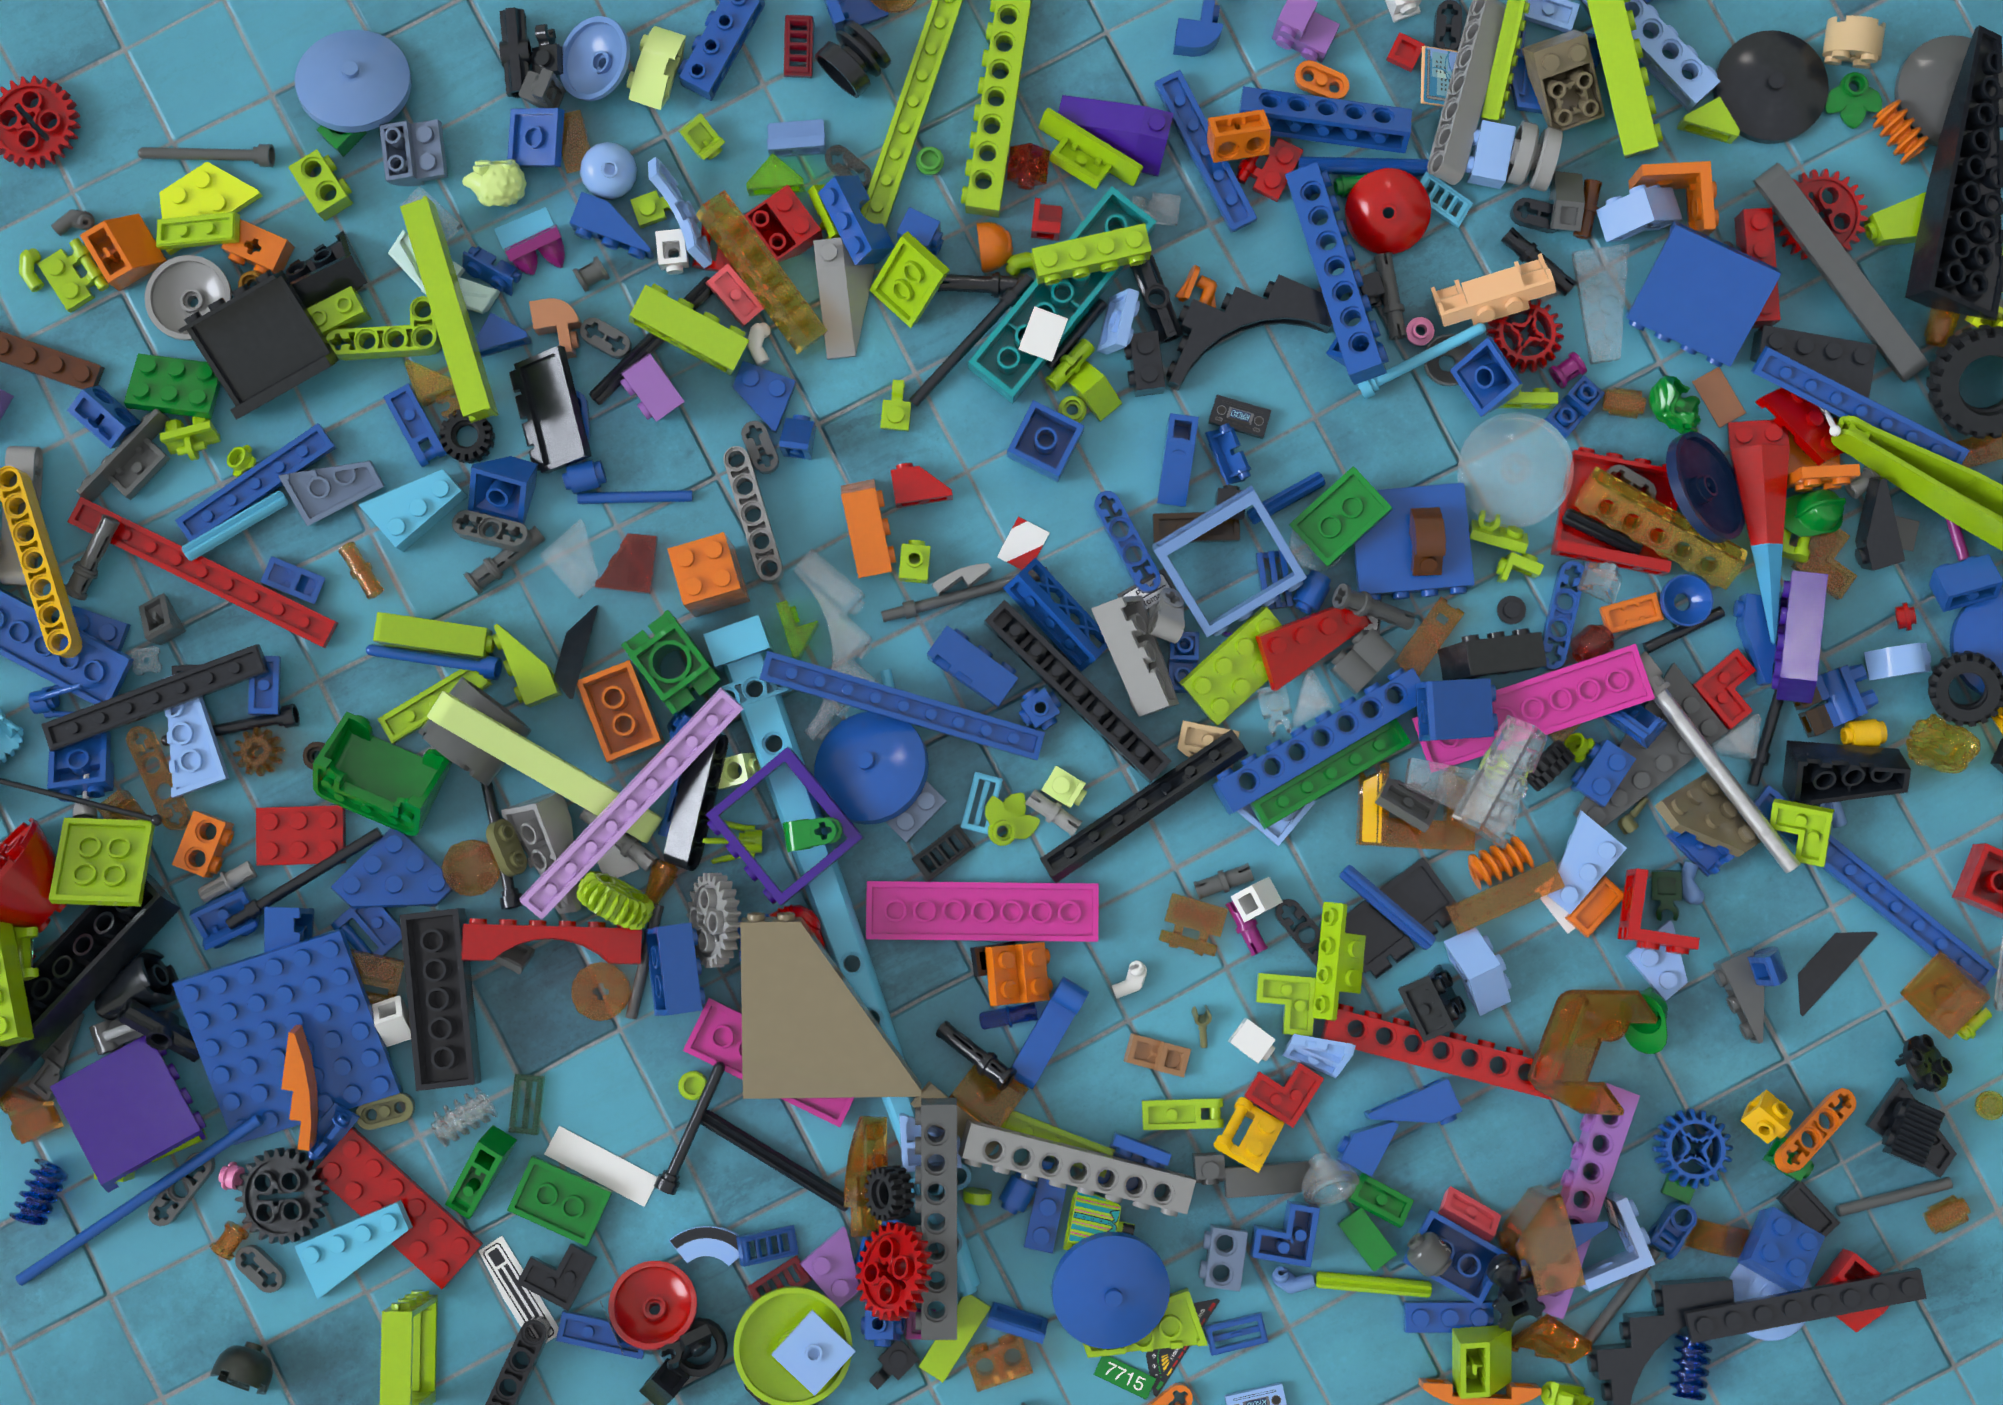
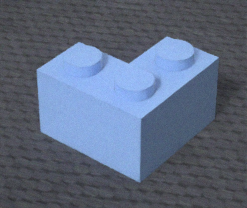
M1645 184L1636 186L1629 190V195L1623 198L1622 196L1610 198L1605 201V206L1596 210L1606 242H1621L1643 231L1661 230L1672 225L1674 220L1677 222L1683 220L1673 188L1660 187V184L1646 188Z
M1473 927L1444 941L1449 960L1462 978L1467 998L1479 1016L1511 1002L1508 990L1512 987L1508 977L1503 972L1506 970V965L1499 954H1493V946L1487 935L1481 936L1476 927Z

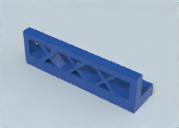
M1036 557L1003 587L1081 672L1108 648L1098 624ZM1031 569L1038 574L1041 583L1036 582L1028 574ZM1050 592L1055 593L1060 598V604L1052 600ZM1070 613L1078 617L1080 625L1075 624L1070 619ZM1089 634L1094 635L1102 643L1099 648L1091 642Z

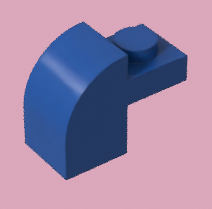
M1203 0L1200 21L1178 18L1174 55L1198 57L1209 53L1218 44L1223 24L1217 23L1220 5H1215V0Z

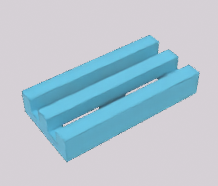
M975 772L961 828L988 835L989 822L986 820L985 828L979 825L990 782L996 783L993 796L998 798L1003 782L1002 778ZM979 779H982L985 782L975 821L972 825L968 821Z

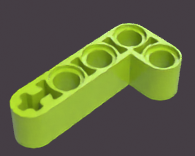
M426 296L417 297L411 302L410 325L336 329L329 332L326 336V340L338 359L344 361L430 356L438 353L442 347L432 312L424 318L419 315L422 308L430 306ZM432 334L433 339L431 343L426 346L421 345L422 337ZM404 336V342L401 346H392L394 338ZM368 338H375L374 346L370 349H364L365 341ZM342 340H344L347 344L341 345ZM341 345V350L336 348V346Z

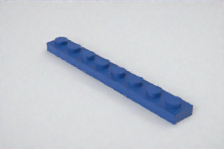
M1765 346L1751 370L1754 374L1839 417L1855 416L1876 428L1956 463L1962 464L1970 451L1964 446L1768 346Z

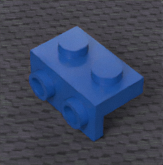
M1608 739L1600 743L1595 742V746L1587 754L1589 760L1585 766H1579L1571 777L1574 783L1570 789L1574 792L1579 791L1601 807L1606 806L1636 760L1635 757Z
M244 886L190 911L189 916L203 937L202 946L205 950L212 947L215 949L221 948L230 939L238 935L247 936L256 930L259 925L260 916L254 920L250 918L232 930L225 921L245 908L244 905L252 901Z

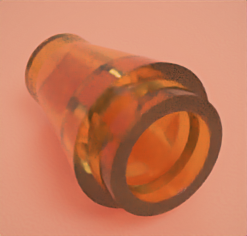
M660 859L657 860L655 865L652 864L645 891V895L656 905H659L662 897L678 878L676 874L679 870L676 866Z

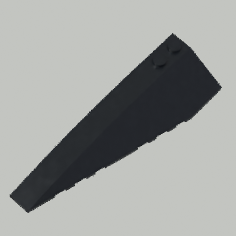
M1979 25L1974 30L1939 138L1925 194L1905 298L1929 308L1993 321L1997 319L2003 287V230L2001 227V215L2003 214V200L2001 198V188H2003V140H2000L2003 115L1999 114V100L2003 99V87L2000 86L1998 74L2003 72L2002 36Z

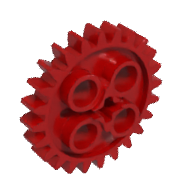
M22 76L20 85L11 80L10 90L2 86L0 87L3 94L0 97V155L4 154L3 158L8 162L14 160V164L18 167H22L25 162L29 169H33L36 162L38 166L45 168V160L55 165L56 160L54 156L58 154L60 157L65 158L63 149H73L69 140L79 138L73 133V129L81 128V125L74 121V119L80 117V114L76 110H72L77 104L72 99H69L71 95L66 90H62L58 83L52 84L47 78H44L41 82L40 79L33 76L29 83ZM39 98L38 104L30 108L31 102ZM18 104L22 106V108L33 118L34 122L49 136L48 141H45L42 135L36 129L33 128L32 124L26 119V117H24L19 112V110L16 108ZM13 117H17L16 123L9 126V121ZM57 119V124L52 128H48L51 120ZM35 137V143L32 146L27 147V142L29 141V139Z
M1816 169L1809 172V178L1805 173L1798 175L1799 182L1793 179L1817 213L1823 212L1825 216L1822 218L1844 249L1847 252L1851 251L1852 248L1849 242L1852 244L1859 243L1860 239L1855 234L1865 232L1866 229L1859 224L1868 220V217L1861 215V211L1867 209L1868 206L1859 205L1858 202L1865 197L1864 194L1855 195L1854 193L1858 185L1847 186L1850 179L1849 176L1840 181L1839 171L1834 172L1829 177L1828 169L1822 170L1820 176ZM1823 190H1827L1832 194L1831 204L1824 202L1822 199ZM1809 193L1813 194V200L1809 197ZM1835 216L1843 219L1844 228L1842 230L1835 227ZM1778 220L1773 223L1775 227H1781L1782 229L1776 234V237L1785 236L1786 238L1782 247L1791 244L1793 246L1791 255L1801 251V260L1807 259L1808 256L1782 221Z
M887 1222V1226L880 1225L879 1232H871L873 1241L865 1240L867 1250L860 1251L863 1262H858L856 1265L861 1268V1273L855 1276V1278L861 1279V1284L858 1285L857 1290L864 1292L860 1301L867 1302L865 1310L872 1311V1316L879 1317L880 1320L900 1321L901 1318H909V1312L917 1311L916 1303L924 1302L921 1293L929 1292L925 1282L932 1280V1277L927 1274V1270L933 1267V1264L927 1263V1259L932 1253L924 1251L928 1241L921 1240L923 1233L917 1232L915 1226L901 1222Z

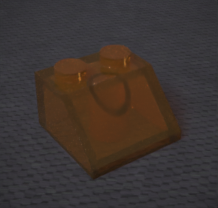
M1941 950L1900 991L1901 995L1920 1015L1948 1039H1951L1991 998L1986 986Z

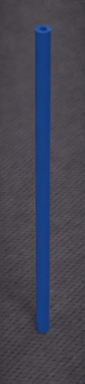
M256 1114L18 1274L16 1276L17 1283L23 1286L263 1124L262 1118Z

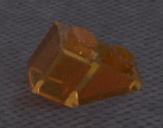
M11 1087L0 1099L1 1109L9 1115L12 1122L11 1131L14 1137L20 1140L21 1144L33 1142L64 1127L53 1101L46 1102L39 1095L16 1087Z

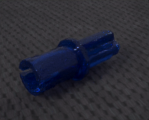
M1032 1002L1009 1007L1008 1004L1006 1008L981 1012L979 1014L980 1025L985 1030L1009 1025L1011 1028L1013 1024L1032 1020L1036 1021L1038 1020L1036 1004Z

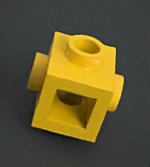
M1766 1089L1747 1104L1741 1122L1768 1144L1776 1137L1779 1139L1783 1138L1791 1129L1789 1123L1794 1112Z

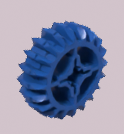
M1688 1108L1686 1115L1682 1110L1676 1111V1119L1668 1115L1666 1121L1669 1126L1664 1124L1658 1125L1659 1130L1664 1133L1663 1135L1653 1136V1139L1660 1141V1146H1653L1652 1151L1661 1153V1156L1654 1159L1655 1163H1665L1661 1167L1660 1172L1666 1174L1672 1171L1669 1174V1181L1675 1182L1679 1179V1186L1686 1187L1689 1183L1691 1188L1697 1189L1699 1181L1702 1186L1708 1187L1710 1185L1709 1177L1713 1181H1719L1720 1178L1716 1172L1717 1170L1722 1173L1727 1172V1168L1722 1163L1723 1161L1732 1162V1158L1725 1156L1726 1151H1732L1734 1148L1731 1145H1725V1141L1729 1140L1731 1135L1727 1133L1721 1134L1725 1129L1724 1123L1715 1125L1717 1120L1715 1115L1707 1117L1704 1110H1699L1696 1115L1694 1109ZM1697 1124L1707 1132L1693 1137L1689 1132H1685L1683 1127ZM1675 1137L1679 1147L1672 1155V1142ZM1713 1142V1155L1710 1160L1707 1155V1148ZM1690 1143L1697 1145L1694 1148L1695 1154L1689 1153L1691 1150ZM1693 1160L1695 1164L1701 1166L1702 1170L1688 1173L1678 1165L1682 1162L1687 1163Z

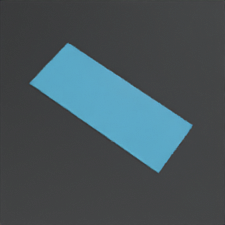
M544 207L497 227L494 231L502 249H505L554 224L547 208Z

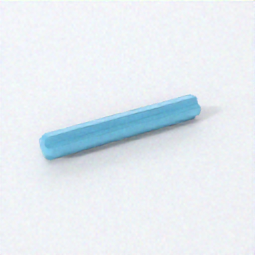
M276 491L183 545L182 551L187 559L192 561L287 506L288 500L283 492Z

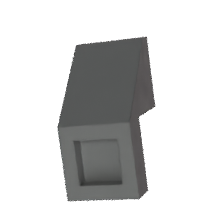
M1554 171L1549 200H1554L1550 228L1581 232L1585 206L1582 174Z

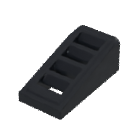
M957 824L914 856L912 860L930 882L975 848V846ZM954 834L965 847L961 851L950 838ZM946 841L954 851L955 855L953 857H950L941 844ZM935 848L944 857L945 863L941 864L932 853ZM926 855L937 867L933 872L922 859Z

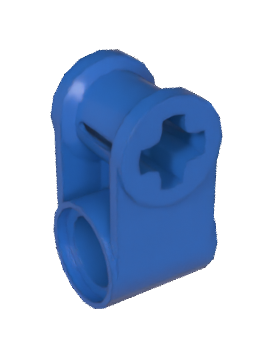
M1682 1201L1670 1202L1657 1222L1648 1231L1647 1234L1651 1242L1648 1245H1654L1666 1253V1258L1669 1260L1673 1259L1681 1250L1685 1239L1696 1225L1697 1214L1695 1210ZM1680 1209H1685L1687 1212L1686 1219L1681 1223H1676V1212ZM1663 1237L1668 1243H1665L1660 1238Z

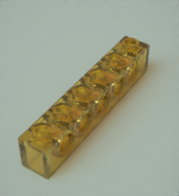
M723 190L702 204L696 217L795 352L800 354L820 340L828 330L728 193Z
M1597 466L1578 492L1574 506L1578 507L1581 512L1598 518L1611 529L1623 532L1634 542L1648 546L1659 556L1675 561L1684 570L1700 575L1713 586H1719L1726 590L1745 565L1747 550L1731 541L1714 543L1705 539L1690 525L1683 514ZM1603 500H1610V501H1612L1614 504H1608V503L1604 502ZM1629 514H1635L1639 516V518H1633L1629 516ZM1655 528H1660V529L1664 530L1665 532H1658V531H1656V530H1654V529H1655ZM1684 542L1689 544L1690 546H1683L1680 543ZM1705 557H1712L1715 560H1708Z

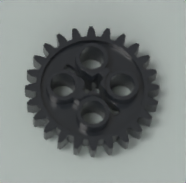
M284 1147L276 1148L275 1151H264V1156L258 1155L254 1157L255 1163L245 1165L249 1173L239 1175L245 1183L236 1186V1189L242 1191V1196L235 1198V1201L243 1202V1207L239 1208L237 1212L246 1213L247 1216L243 1219L242 1223L251 1222L252 1226L249 1232L260 1231L259 1240L269 1237V1244L279 1241L281 1245L287 1244L290 1241L292 1243L299 1241L301 1237L310 1235L309 1229L319 1227L315 1219L325 1217L320 1208L329 1205V1203L322 1200V1196L329 1194V1191L322 1189L321 1185L326 1183L327 1179L318 1178L323 1169H313L314 1160L308 1159L304 1161L305 1152L296 1154L295 1148L286 1149L285 1151ZM293 1174L297 1177V1186L292 1182ZM266 1176H268V1178L270 1179L269 1188L266 1186L265 1183ZM305 1192V1197L259 1199V1195ZM295 1204H297L299 1207L298 1216L294 1212ZM268 1206L272 1209L271 1217L267 1214Z

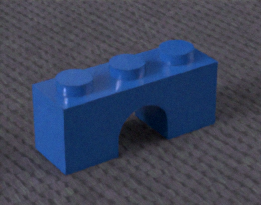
M858 175L834 176L818 192L855 265L879 263L894 249L895 246L883 223H871L860 211L870 198Z

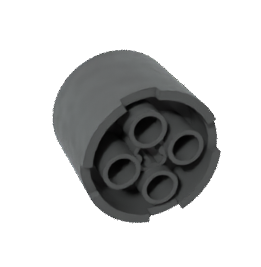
M461 677L449 692V694L525 738L532 731L507 708L464 677ZM430 719L418 731L419 734L424 736L423 739L448 760L457 764L465 771H469L473 778L487 786L506 764Z

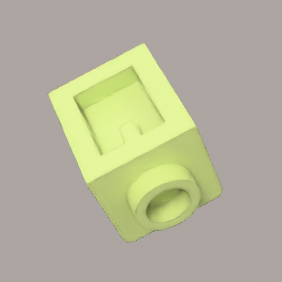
M1058 766L1054 768L1041 789L1042 792L1069 809L1073 803L1079 806L1087 793L1083 789L1086 784L1084 781H1080Z

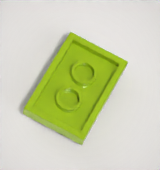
M907 231L898 240L869 291L911 328L919 321L950 269Z

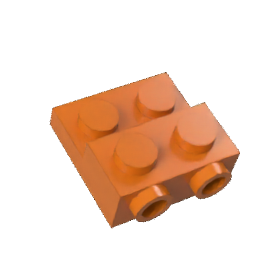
M1045 942L985 947L990 1006L1050 1000L1049 994L1053 990V983L1047 975L1050 953L1045 948Z

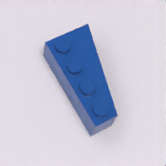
M264 907V952L312 938L314 908Z

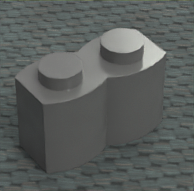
M1373 628L1368 632L1362 629L1352 639L1351 642L1354 644L1352 649L1348 653L1342 650L1331 661L1335 666L1330 671L1354 694H1357L1397 653Z

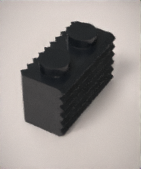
M1904 1097L1903 1101H1899L1893 1110L1895 1121L1892 1128H1888L1883 1135L1882 1144L1885 1146L1882 1152L1923 1168L1945 1113L1914 1099Z

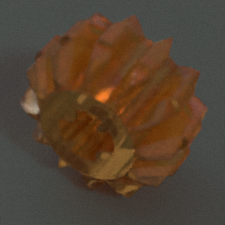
M255 727L252 734L244 731L242 734L245 741H235V744L240 746L241 750L233 752V756L242 757L238 761L237 766L239 768L246 767L245 773L248 775H252L256 771L257 776L263 777L266 770L274 773L275 767L273 762L278 764L283 762L281 758L277 757V753H283L285 749L283 747H276L280 743L281 738L278 736L272 737V730L269 729L262 733L261 728ZM259 748H263L264 752L259 754V756H255L254 752L259 750Z

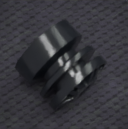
M848 20L843 25L845 32L838 30L835 33L841 47L828 41L815 54V58L826 74L849 95L858 98L871 85L865 71L877 77L881 74L880 67L883 69L887 68L891 64V59L880 42L868 30L864 29L857 22Z

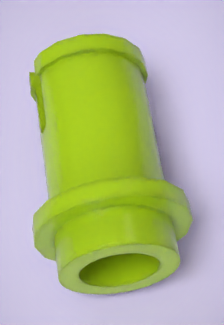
M1976 1004L1962 1020L1955 1022L1954 1031L1966 1041L1969 1038L1974 1039L1976 1037L1975 1032L1988 1019L1992 1018L1991 1012L1986 1007L1983 1011L1981 1010L1983 1008L1982 1004Z

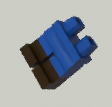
M1862 664L1850 667L1845 665L1818 675L1812 703L1792 701L1796 711L1823 700L1826 701L1824 704L1798 714L1808 738L1822 734L1827 730L1867 714L1868 709L1879 703L1873 689L1860 693L1857 688V682L1868 678Z

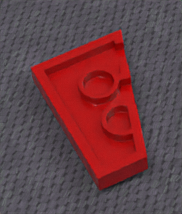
M1782 387L1755 401L1761 409L1766 407L1775 416L1773 421L1780 428L1785 426L1794 435V442L1818 466L1844 453L1831 442L1830 426L1817 405Z

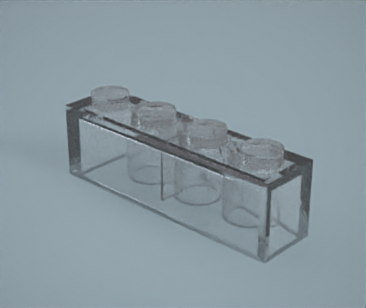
M1507 715L1503 724L1499 726L1497 735L1490 748L1485 752L1478 770L1471 777L1469 786L1462 799L1456 804L1452 817L1467 829L1505 849L1509 840L1504 838L1509 825L1514 826L1518 815L1514 813L1517 802L1519 798H1525L1528 791V774L1535 772L1548 737L1535 725Z

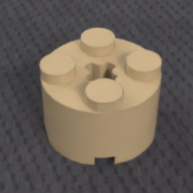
M1853 15L1846 16V21L1837 22L1838 16L1827 20L1822 56L1825 57V64L1841 65L1842 61L1853 62L1852 67L1867 69L1870 68L1871 63H1877L1881 60L1886 28L1885 22L1878 25L1879 19Z

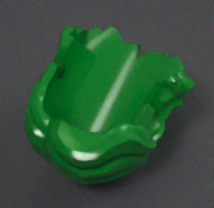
M1665 375L1659 379L1649 393L1648 399L1652 412L1659 422L1665 423L1669 429L1672 428L1680 434L1697 432L1696 427L1701 422L1698 415L1700 399L1696 396L1681 397V394L1687 393L1690 388L1683 385L1677 377Z

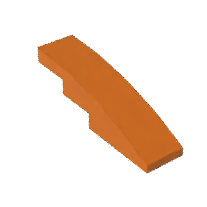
M295 1025L288 1033L281 1089L293 1091L289 1119L301 1121L297 1149L310 1151L317 1139V1082L311 1052L302 1025Z

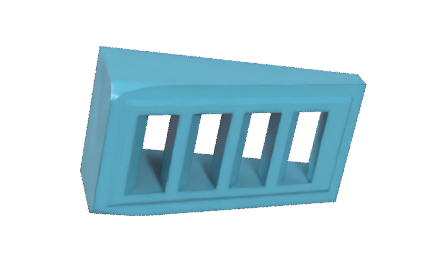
M1426 171L1420 182L1425 189L1427 186L1433 188L1429 194L1431 213L1459 228L1473 202ZM1440 192L1442 196L1436 204L1432 200L1436 193ZM1448 197L1452 201L1447 210L1442 208V205ZM1459 203L1462 207L1455 217L1451 212L1456 204Z

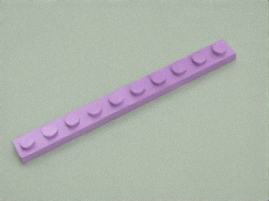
M720 687L520 897V902L542 920L743 710V706Z

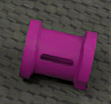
M1575 352L1568 354V358L1559 365H1553L1548 369L1552 379L1562 389L1567 386V382L1579 374L1584 375L1587 373L1583 360Z

